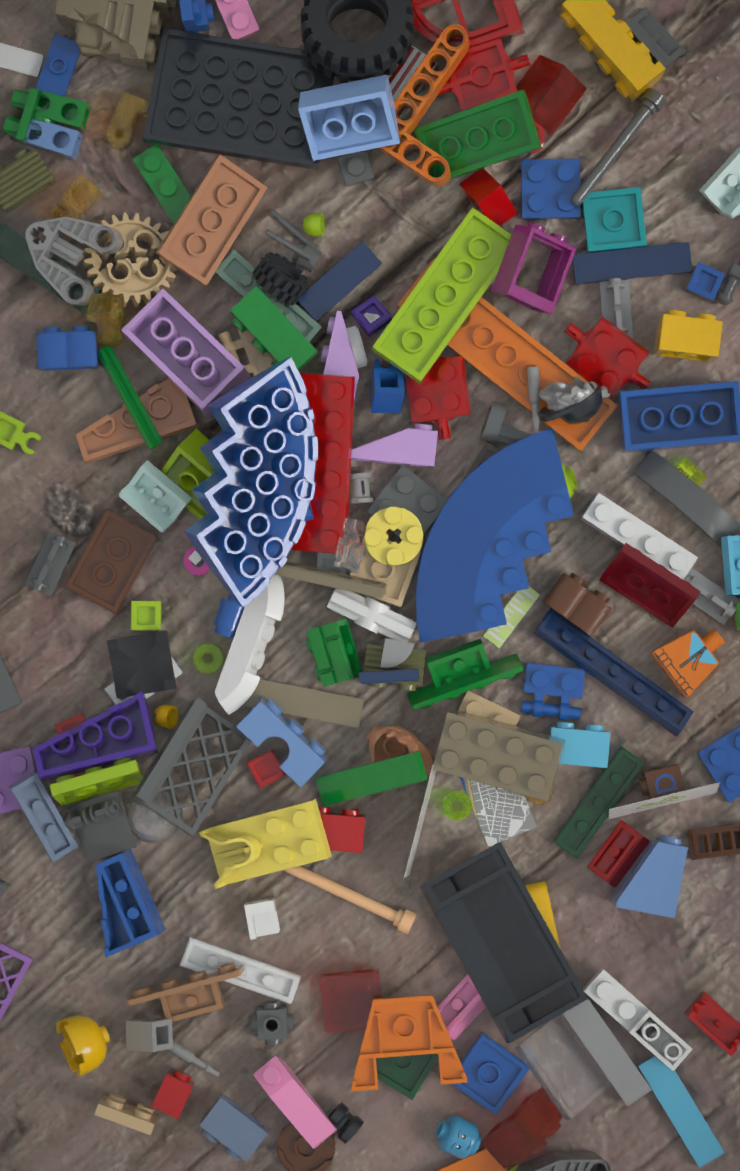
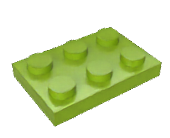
M124 758L113 763L114 766L102 769L101 766L85 770V775L78 777L73 775L59 777L56 779L57 783L50 784L49 786L55 800L61 806H66L139 785L145 776V772L136 760L131 761L130 758Z

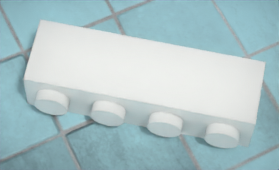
M600 493L595 495L580 518L622 547L627 543L633 548L640 550L644 555L663 565L667 570L683 580L698 559L697 556Z

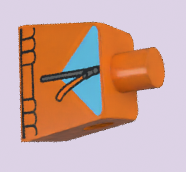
M715 629L700 638L695 630H691L654 649L650 654L681 695L687 698L719 664V661L712 652L724 644L725 641Z

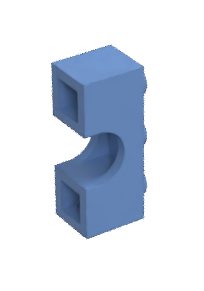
M262 696L238 721L236 727L257 747L269 737L275 736L284 739L289 746V753L281 761L280 768L302 787L326 762L327 756L324 754L326 750L317 740L312 739L310 741L303 734L304 729L294 719L289 721L281 714L283 709L277 702L271 698L267 700Z

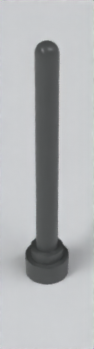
M648 88L641 96L640 109L571 197L573 205L579 206L585 200L650 114L653 115L655 112H660L667 102L662 94L653 88Z

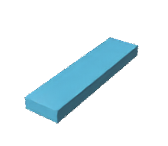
M655 1055L639 1063V1069L699 1168L725 1153L676 1071H672Z

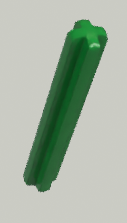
M105 346L98 351V356L149 449L156 448L162 444V439L111 346Z

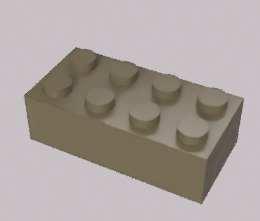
M450 709L446 715L433 770L548 801L552 794L566 740Z

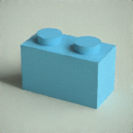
M557 721V727L549 728L550 736L566 740L560 764L608 767L610 732L604 731V726L586 724V730L574 729L575 723Z

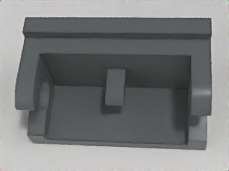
M647 7L626 23L631 28L634 36L632 40L635 43L643 42L650 50L649 54L654 65L660 61L666 68L665 71L686 53V50L679 45Z

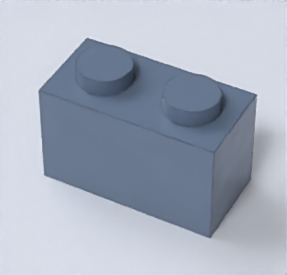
M223 1093L203 1117L199 1125L203 1128L201 1133L207 1139L214 1143L217 1140L226 1146L225 1151L237 1161L242 1158L246 1162L269 1132L268 1127Z

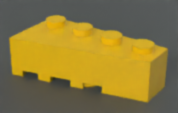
M566 0L562 3L560 9L562 21L569 29L574 27L580 35L578 38L580 44L587 52L593 51L599 59L596 61L597 65L605 75L609 73L617 82L615 84L616 89L624 98L629 97L633 102L648 88H651L660 81L666 68L660 61L654 65L649 54L650 50L643 42L635 43L632 40L634 36L631 28L623 20L618 19L616 21L613 18L615 11L606 0Z

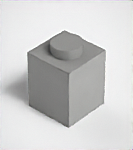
M142 1017L126 1020L127 1050L157 1052L172 1049V1019Z

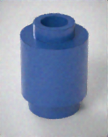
M229 594L228 599H221L213 625H216L214 633L234 639L244 608L240 607L231 594Z

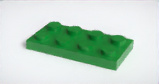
M523 90L415 128L417 140L447 160L451 170L450 180L542 148L528 99ZM434 165L430 169L429 175L438 178L443 175L445 168L442 165Z

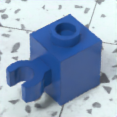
M375 359L369 387L371 413H400L405 393L403 372L391 363L389 368L381 367L379 359Z

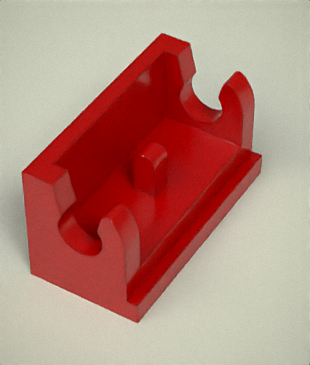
M703 991L684 1013L732 1057L740 1043V1023Z

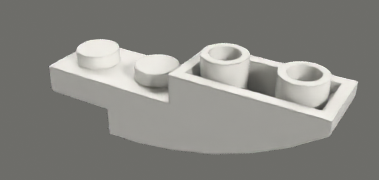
M603 968L583 988L589 997L672 1071L693 1050Z

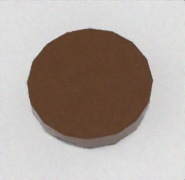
M289 1122L282 1128L278 1137L277 1154L281 1164L288 1171H324L333 1160L335 1139L332 1134L313 1149L294 1125Z

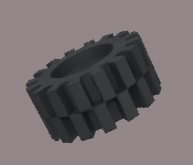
M267 253L252 272L254 274L253 278L257 280L256 283L258 286L263 287L262 290L265 293H270L271 298H277L278 302H284L287 306H293L309 287V282L306 281L307 277L301 275L303 272L300 269H296L294 263H289L287 258L284 256L281 258L277 253Z

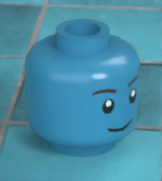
M457 1115L450 1116L446 1121L442 1120L435 1132V1136L438 1138L439 1149L460 1159L474 1155L481 1142L478 1126Z

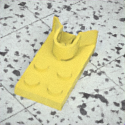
M316 799L199 831L201 837L209 840L219 875L218 880L214 884L215 889L227 884L332 857Z

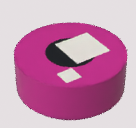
M194 547L187 550L183 562L188 572L199 576L211 570Z

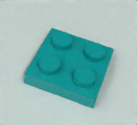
M641 187L590 192L582 202L587 253L647 246Z

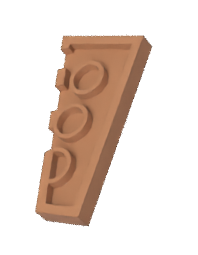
M166 379L160 384H155L147 389L146 393L139 396L161 439L197 427L188 397L171 380ZM125 404L111 415L107 414L76 434L86 464L146 444Z

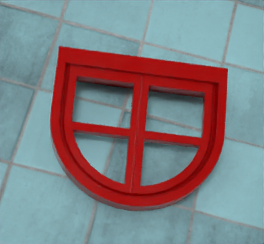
M410 0L413 6V26L426 39L435 43L443 30L430 23L421 9L446 0ZM452 0L459 24L468 34L470 47L509 35L516 37L525 34L515 0H493L500 22L471 32L468 31L459 0ZM454 35L449 39L448 44L452 47H457L462 44L463 37Z

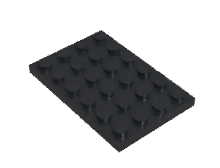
M163 28L143 141L318 170L320 160L313 161L298 110L300 92L333 86L334 78L326 77L324 75V68L317 70L312 65L311 58L307 57L304 50Z

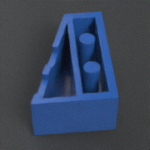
M131 849L96 864L99 901L101 902L103 916L101 922L105 937V958L153 938L166 930Z

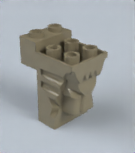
M57 0L55 15L62 27L75 30L76 44L82 56H104L111 60H121L123 65L148 71L149 63L154 64L156 59L157 46H155L154 36L155 34L160 35L162 26L160 14L170 16L171 8L177 7L178 0Z

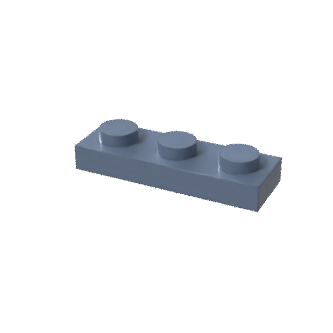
M35 771L9 786L52 862L78 848Z

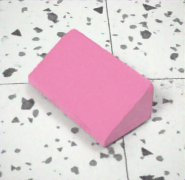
M468 974L437 1006L450 1038L456 1040L486 1008Z

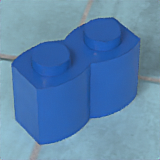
M90 326L72 327V332H61L60 327L43 328V333L36 334L38 369L40 371L99 368L97 332L90 331Z

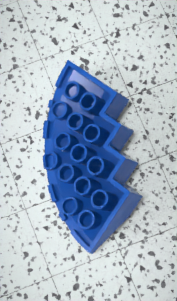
M291 357L282 360L232 388L208 406L223 431L200 448L215 473L192 489L207 515L184 532L200 557L242 608L266 588L270 583L269 580L274 576L279 567H283L288 560L286 557L294 543L297 544L306 524L304 520L308 512L310 500H313L316 486L314 478L316 460H318V439L315 436L313 423L315 417L313 409H310L305 393L307 390L303 379Z
M553 428L529 435L490 456L462 481L442 507L425 543L417 574L415 598L416 621L420 643L506 625L507 621L500 595L529 588L522 559L550 553L551 547L545 523L574 516Z

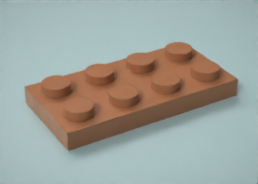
M221 154L217 155L155 254L202 286H207L268 187Z

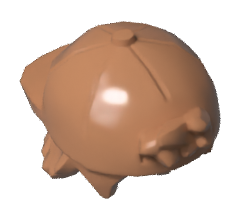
M374 725L372 731L365 736L369 743L372 763L420 751L427 778L429 777L435 757L432 751L421 743L418 737L410 730L397 725L385 727Z

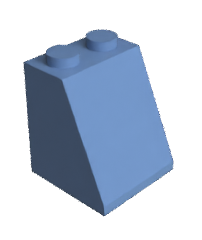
M661 834L660 839L652 838L612 895L611 903L617 908L675 918L688 847L681 843L682 839Z

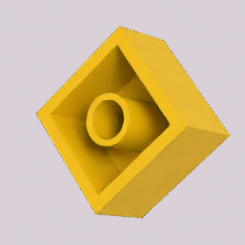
M669 310V313L663 314L657 323L654 347L655 356L711 363L719 357L723 321H717L715 315L698 314V317L693 318L686 317L687 312Z

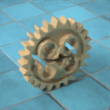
M126 212L123 213L121 221L115 215L111 216L110 224L102 220L100 224L117 229L123 237L122 248L115 253L113 262H116L114 270L122 272L125 278L116 279L111 273L112 263H108L106 268L99 272L102 264L101 259L106 261L110 254L97 251L88 246L89 248H84L83 256L88 259L84 260L83 267L91 268L87 271L85 277L86 279L95 278L92 284L94 289L100 286L103 288L100 296L104 297L109 293L112 295L111 303H114L117 298H121L123 307L127 305L128 300H132L134 306L138 307L140 299H143L148 304L151 301V295L155 297L162 289L167 292L170 288L168 282H174L176 277L172 272H176L177 268L159 256V260L155 259L150 268L154 276H144L140 270L146 268L148 258H145L147 249L140 248L136 242H147L150 246L148 256L152 257L169 231L160 234L159 228L161 223H157L152 227L149 225L150 217L148 216L144 222H141L139 213L135 214L133 220H129ZM110 232L105 233L101 238L102 246L108 247L107 244L112 242ZM127 256L131 257V260H132V261H135V263H131L130 259H128V258H126V257H127Z

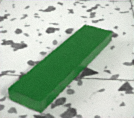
M420 751L316 778L323 806L428 780Z

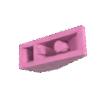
M275 1055L253 1074L268 1096L313 1149L337 1130L286 1061Z

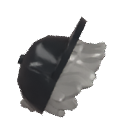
M577 376L574 378L573 385L552 382L539 393L540 398L546 401L548 405L538 412V419L548 422L561 418L570 425L586 423L597 414L602 404V399L610 397V393H608L605 386H600V384L593 381L585 383Z

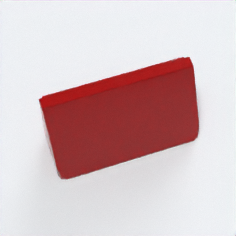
M621 820L587 868L616 888L648 845L649 840Z

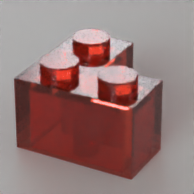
M542 1086L526 1096L511 1115L495 1124L480 1143L504 1169L513 1163L520 1165L527 1159L530 1152L536 1155L546 1146L545 1138L552 1136L561 1127L559 1121L566 1112Z

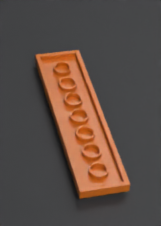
M433 259L430 262V264L426 267V269L422 272V274L418 277V279L414 282V284L398 302L397 307L401 308L403 303L406 301L408 296L411 294L413 289L416 287L418 282L424 276V274L429 269V267L435 259ZM482 297L447 345L456 354L463 356L466 362L530 413H532L528 394L527 367H539L540 391L552 382L573 385L576 376L585 383L588 382ZM607 397L602 399V404L597 414L586 423L570 425L561 418L543 423L550 429L553 428L555 433L581 452L618 405ZM543 399L539 402V411L548 405Z

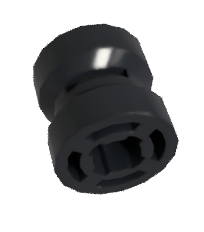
M343 1102L339 1103L328 1115L329 1120L337 1129L335 1132L338 1134V1138L344 1144L357 1133L364 1123L359 1116H353Z

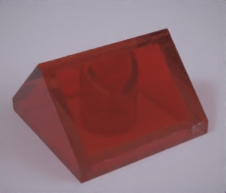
M543 55L537 57L516 86L517 92L525 91L534 121L539 123L543 127L544 132L551 137L587 90L565 65Z

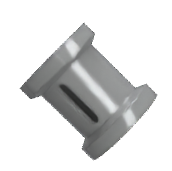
M353 473L350 475L349 504L373 503L369 487V479L372 478L371 473Z

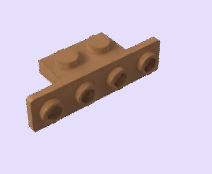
M234 962L217 967L218 971L207 974L206 970L192 973L189 975L190 979L179 982L178 978L166 980L161 983V987L152 990L150 986L140 987L133 990V995L127 999V1004L132 1006L160 998L165 1018H171L172 1022L223 1009L225 1004L218 982L240 976L245 970L243 965L235 966Z

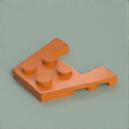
M432 994L373 998L351 1091L378 1090L376 1058L438 1054L441 1085L467 1083V1076Z

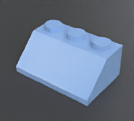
M387 75L300 92L298 110L313 161L400 144L394 99Z

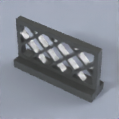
M198 697L190 701L130 798L137 805L145 806L191 837L195 835L251 742L236 725L207 707V703ZM205 715L215 721L217 733L203 736L200 723ZM222 726L226 728L228 731H223ZM195 731H197L198 737L192 738ZM235 734L243 740L238 750L227 751L224 735ZM219 737L222 753L208 756L204 739ZM199 741L202 757L188 760L185 749L187 744ZM229 755H234V757L230 761ZM182 756L183 761L176 763L179 757ZM223 757L226 770L222 775L212 776L209 760ZM204 761L207 778L193 781L189 764ZM184 765L187 782L173 785L170 775L173 767ZM220 779L215 786L214 780ZM165 780H166V781H167V786H166V787H162L163 783H164ZM208 781L211 791L209 798L197 801L194 784ZM189 786L192 803L177 805L174 789ZM169 790L172 807L162 809L152 802L158 792ZM200 804H204V806L202 807V809H201V811H200V810H199V805H200ZM193 806L196 819L190 827L181 821L179 809ZM168 811H173L174 816L168 813Z

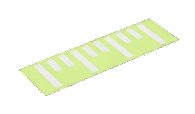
M531 587L517 591L504 608L507 624L489 628L484 637L500 649L540 594Z

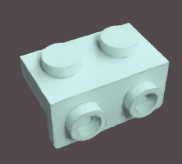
M739 147L699 190L720 214L729 218L740 215Z
M148 460L139 468L129 484L119 493L120 498L162 533L177 520L192 499Z

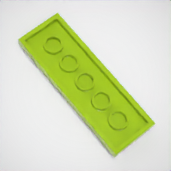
M472 207L371 350L420 384L497 276L511 234Z

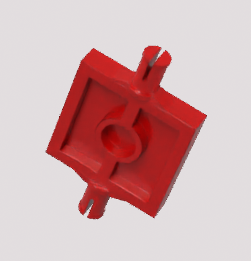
M501 38L470 47L438 95L452 91L458 99L461 111H465L515 93L517 89L514 82V71L531 66L528 55L510 59L504 51Z
M603 316L594 327L586 332H583L572 322L564 330V333L577 341L576 349L567 359L566 364L588 381L605 386L611 398L617 394L622 386L630 381L642 390L650 385L651 381L638 372L640 364L648 356L649 351Z
M439 356L420 384L405 374L412 423H437L438 440L451 439L448 421L456 417L471 415L463 356L449 358Z

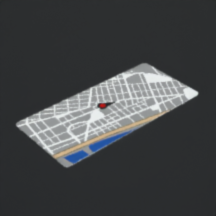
M460 777L488 846H493L536 828L535 820L524 795Z

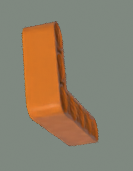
M452 24L443 30L394 102L400 144L379 148L382 153L435 187L444 186L449 182L451 170L448 162L444 157L412 137L411 133L468 52L470 47L468 34L458 24ZM454 35L463 37L462 44L457 47H452L448 44L449 39ZM442 59L447 62V65L442 71H434L431 69L432 63ZM420 84L430 86L429 92L424 96H418L414 93L415 88ZM401 109H412V117L408 120H400L398 113ZM410 149H418L420 156L415 161H408L405 159L406 152ZM434 165H442L445 168L443 175L438 178L431 177L429 171Z

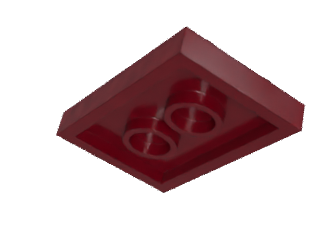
M627 543L624 544L599 579V581L672 628L691 607L701 592L689 582L676 576L663 565L653 561L640 550L633 548Z

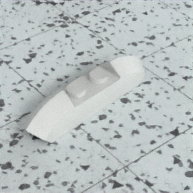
M274 575L269 580L270 583L248 603L243 610L215 689L218 702L228 715L240 708L249 699L261 678L256 676L257 670L264 663V651L267 642L274 635L275 620L281 621L284 610V587L279 575Z

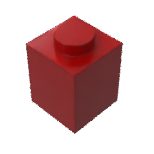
M175 1069L172 1072L168 1070L151 1107L178 1119L195 1082L191 1081V1076L184 1071Z

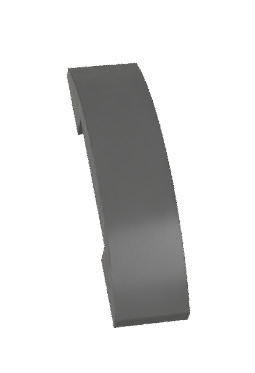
M653 450L633 471L637 477L651 489L662 495L720 547L721 537L734 536L740 529V524L724 508Z

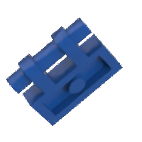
M526 663L523 692L534 693V701H522L521 713L532 714V717L541 718L542 715L558 717V720L568 721V718L580 719L581 708L570 707L569 705L570 698L582 699L585 671L583 669ZM544 695L560 696V705L543 703Z

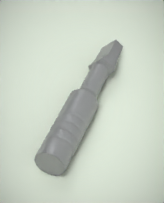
M527 367L528 394L535 434L539 432L538 412L539 402L541 401L539 396V367Z
M174 1040L173 1048L167 1049V1051L187 1063H193L217 1077L220 1074L209 1064L197 1058L194 1052Z

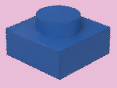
M698 262L686 291L713 302L725 273Z

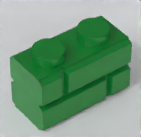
M347 619L306 631L308 635L306 645L308 650L313 653L316 662L314 668L315 675L322 682L323 687L359 677V672H363Z

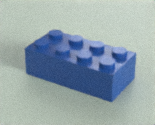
M739 381L621 391L617 394L622 453L740 443Z

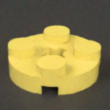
M392 506L381 509L370 518L366 525L364 538L368 552L376 561L384 565L398 566L410 562L417 556L422 547L424 534L420 521L412 512L404 508ZM389 529L392 531L399 529L401 531L399 537L402 541L399 544L396 542L389 544L386 541L389 537L386 532Z

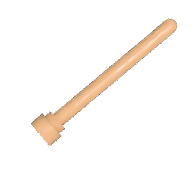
M302 866L284 870L299 879L392 921L393 926L397 927V931L408 935L417 913L408 909L406 911L399 909L398 912Z

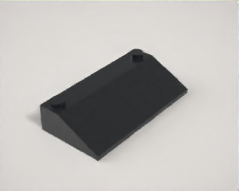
M501 842L420 886L506 1044L517 1040L588 999Z

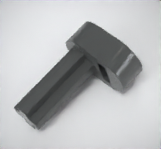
M492 401L479 439L491 444L499 441L510 445L532 434L502 424L507 405Z

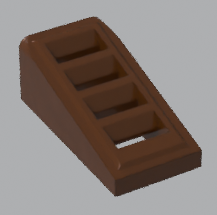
M740 823L687 830L691 860L740 854V846L736 847L734 831H739L740 835ZM723 832H727L729 848L726 849L723 847ZM709 834H715L717 850L711 849ZM699 835H703L705 852H700L697 837Z

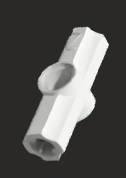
M336 588L327 605L332 611L354 620L355 624L376 634L379 632L393 640L408 642L417 625L413 620L389 610L390 607L366 596L364 598L351 591Z

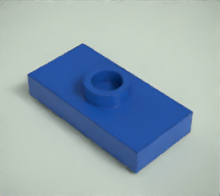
M54 34L35 89L66 96L81 54L76 41Z

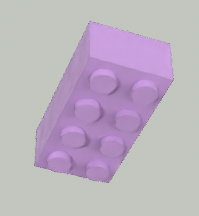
M164 289L121 330L208 418L212 415L208 408L210 404L250 377L246 368Z

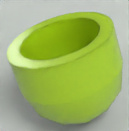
M313 213L305 217L302 226L308 235L313 237L324 236L325 221L323 213Z

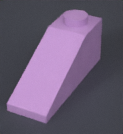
M415 424L414 429L408 428L353 449L351 460L434 468L438 431H432V425Z

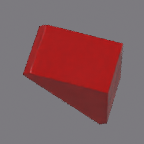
M484 168L477 170L459 184L476 209L500 227L518 214L502 186Z

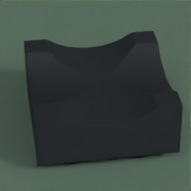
M166 630L107 640L117 699L134 696L142 691L144 694L177 689Z

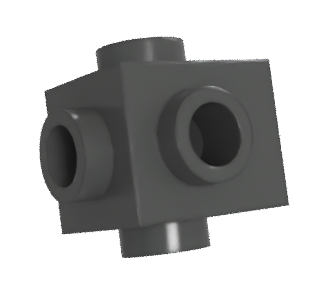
M280 1001L263 1002V1006L257 1007V1015H251L252 1033H258V1040H264L265 1045L282 1044V1039H288L289 1031H294L293 1013H288L287 1005H281ZM269 1020H275L278 1027L276 1029H268L266 1023Z

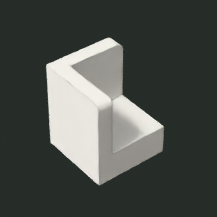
M274 897L244 904L250 940L256 939L259 936L280 932Z

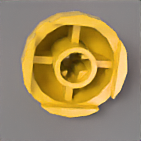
M86 1015L70 1016L56 1023L57 1034L63 1032L64 1039L63 1042H60V1046L73 1072L78 1070L77 1076L80 1077L98 1068L105 1060L107 1054L106 1043L110 1042L105 1026L99 1027L95 1020Z

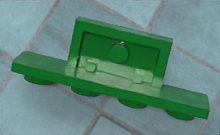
M480 638L425 658L434 683L416 689V691L408 692L407 697L412 710L427 709L434 703L444 699H454L466 691L482 689L491 682L512 678L524 669L517 654H512L489 663Z

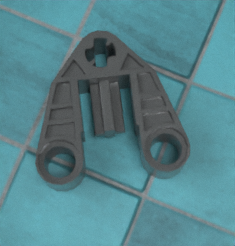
M571 1151L548 1152L522 1163L517 1167L516 1171H590L592 1166L597 1163L598 1168L596 1171H612L610 1164L595 1152Z

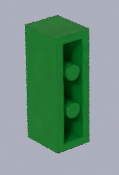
M257 286L230 310L234 316L231 322L242 333L247 330L254 337L251 343L262 355L267 351L273 357L272 365L291 357L296 368L300 371L318 354L317 350Z

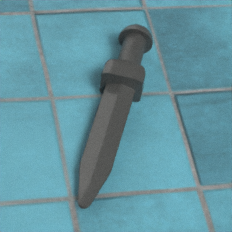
M740 260L738 264L732 263L730 265L725 285L721 293H717V301L722 305H729L733 302L731 297L740 282Z

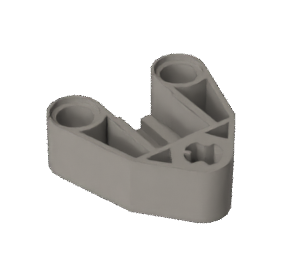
M70 217L34 222L27 228L25 239L36 269L67 303L78 306L89 304L94 297L92 284L76 275V272L52 259V256L55 254L74 266L81 262L84 250L63 239L64 234L97 251L114 254L122 248L123 237L117 229L106 225ZM39 232H43L44 236H46L44 242L38 237ZM110 232L112 242L108 247H103L101 238L105 233ZM81 284L83 295L76 300L72 295V291L76 285Z

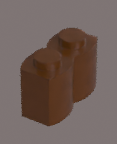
M572 572L569 576L563 573L542 602L592 637L612 609L607 604L610 599L598 590H595L593 593L583 587L586 582Z

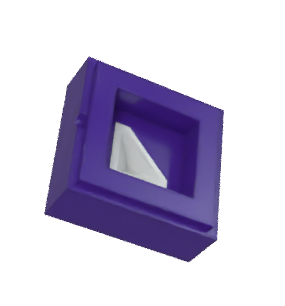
M375 295L351 311V316L368 337L392 320L391 314Z

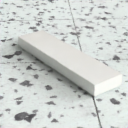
M193 937L189 938L180 966L197 972L206 970V973L210 974L217 972V967L234 962L235 966L243 965L245 971L242 975L223 981L292 1004L301 975Z

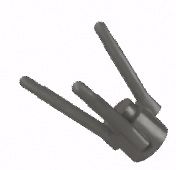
M271 209L270 214L304 245L300 243L299 246H296L270 230H266L265 234L295 252L292 259L297 262L292 263L295 264L296 269H300L302 272L305 269L311 273L322 252L316 249L318 245L309 241L274 209Z

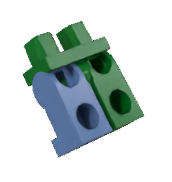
M30 88L29 92L14 90L11 106L24 111L21 120L7 116L3 126L4 133L14 137L20 144L47 151L76 162L83 138L80 132H85L91 111L88 102L39 91L34 88Z

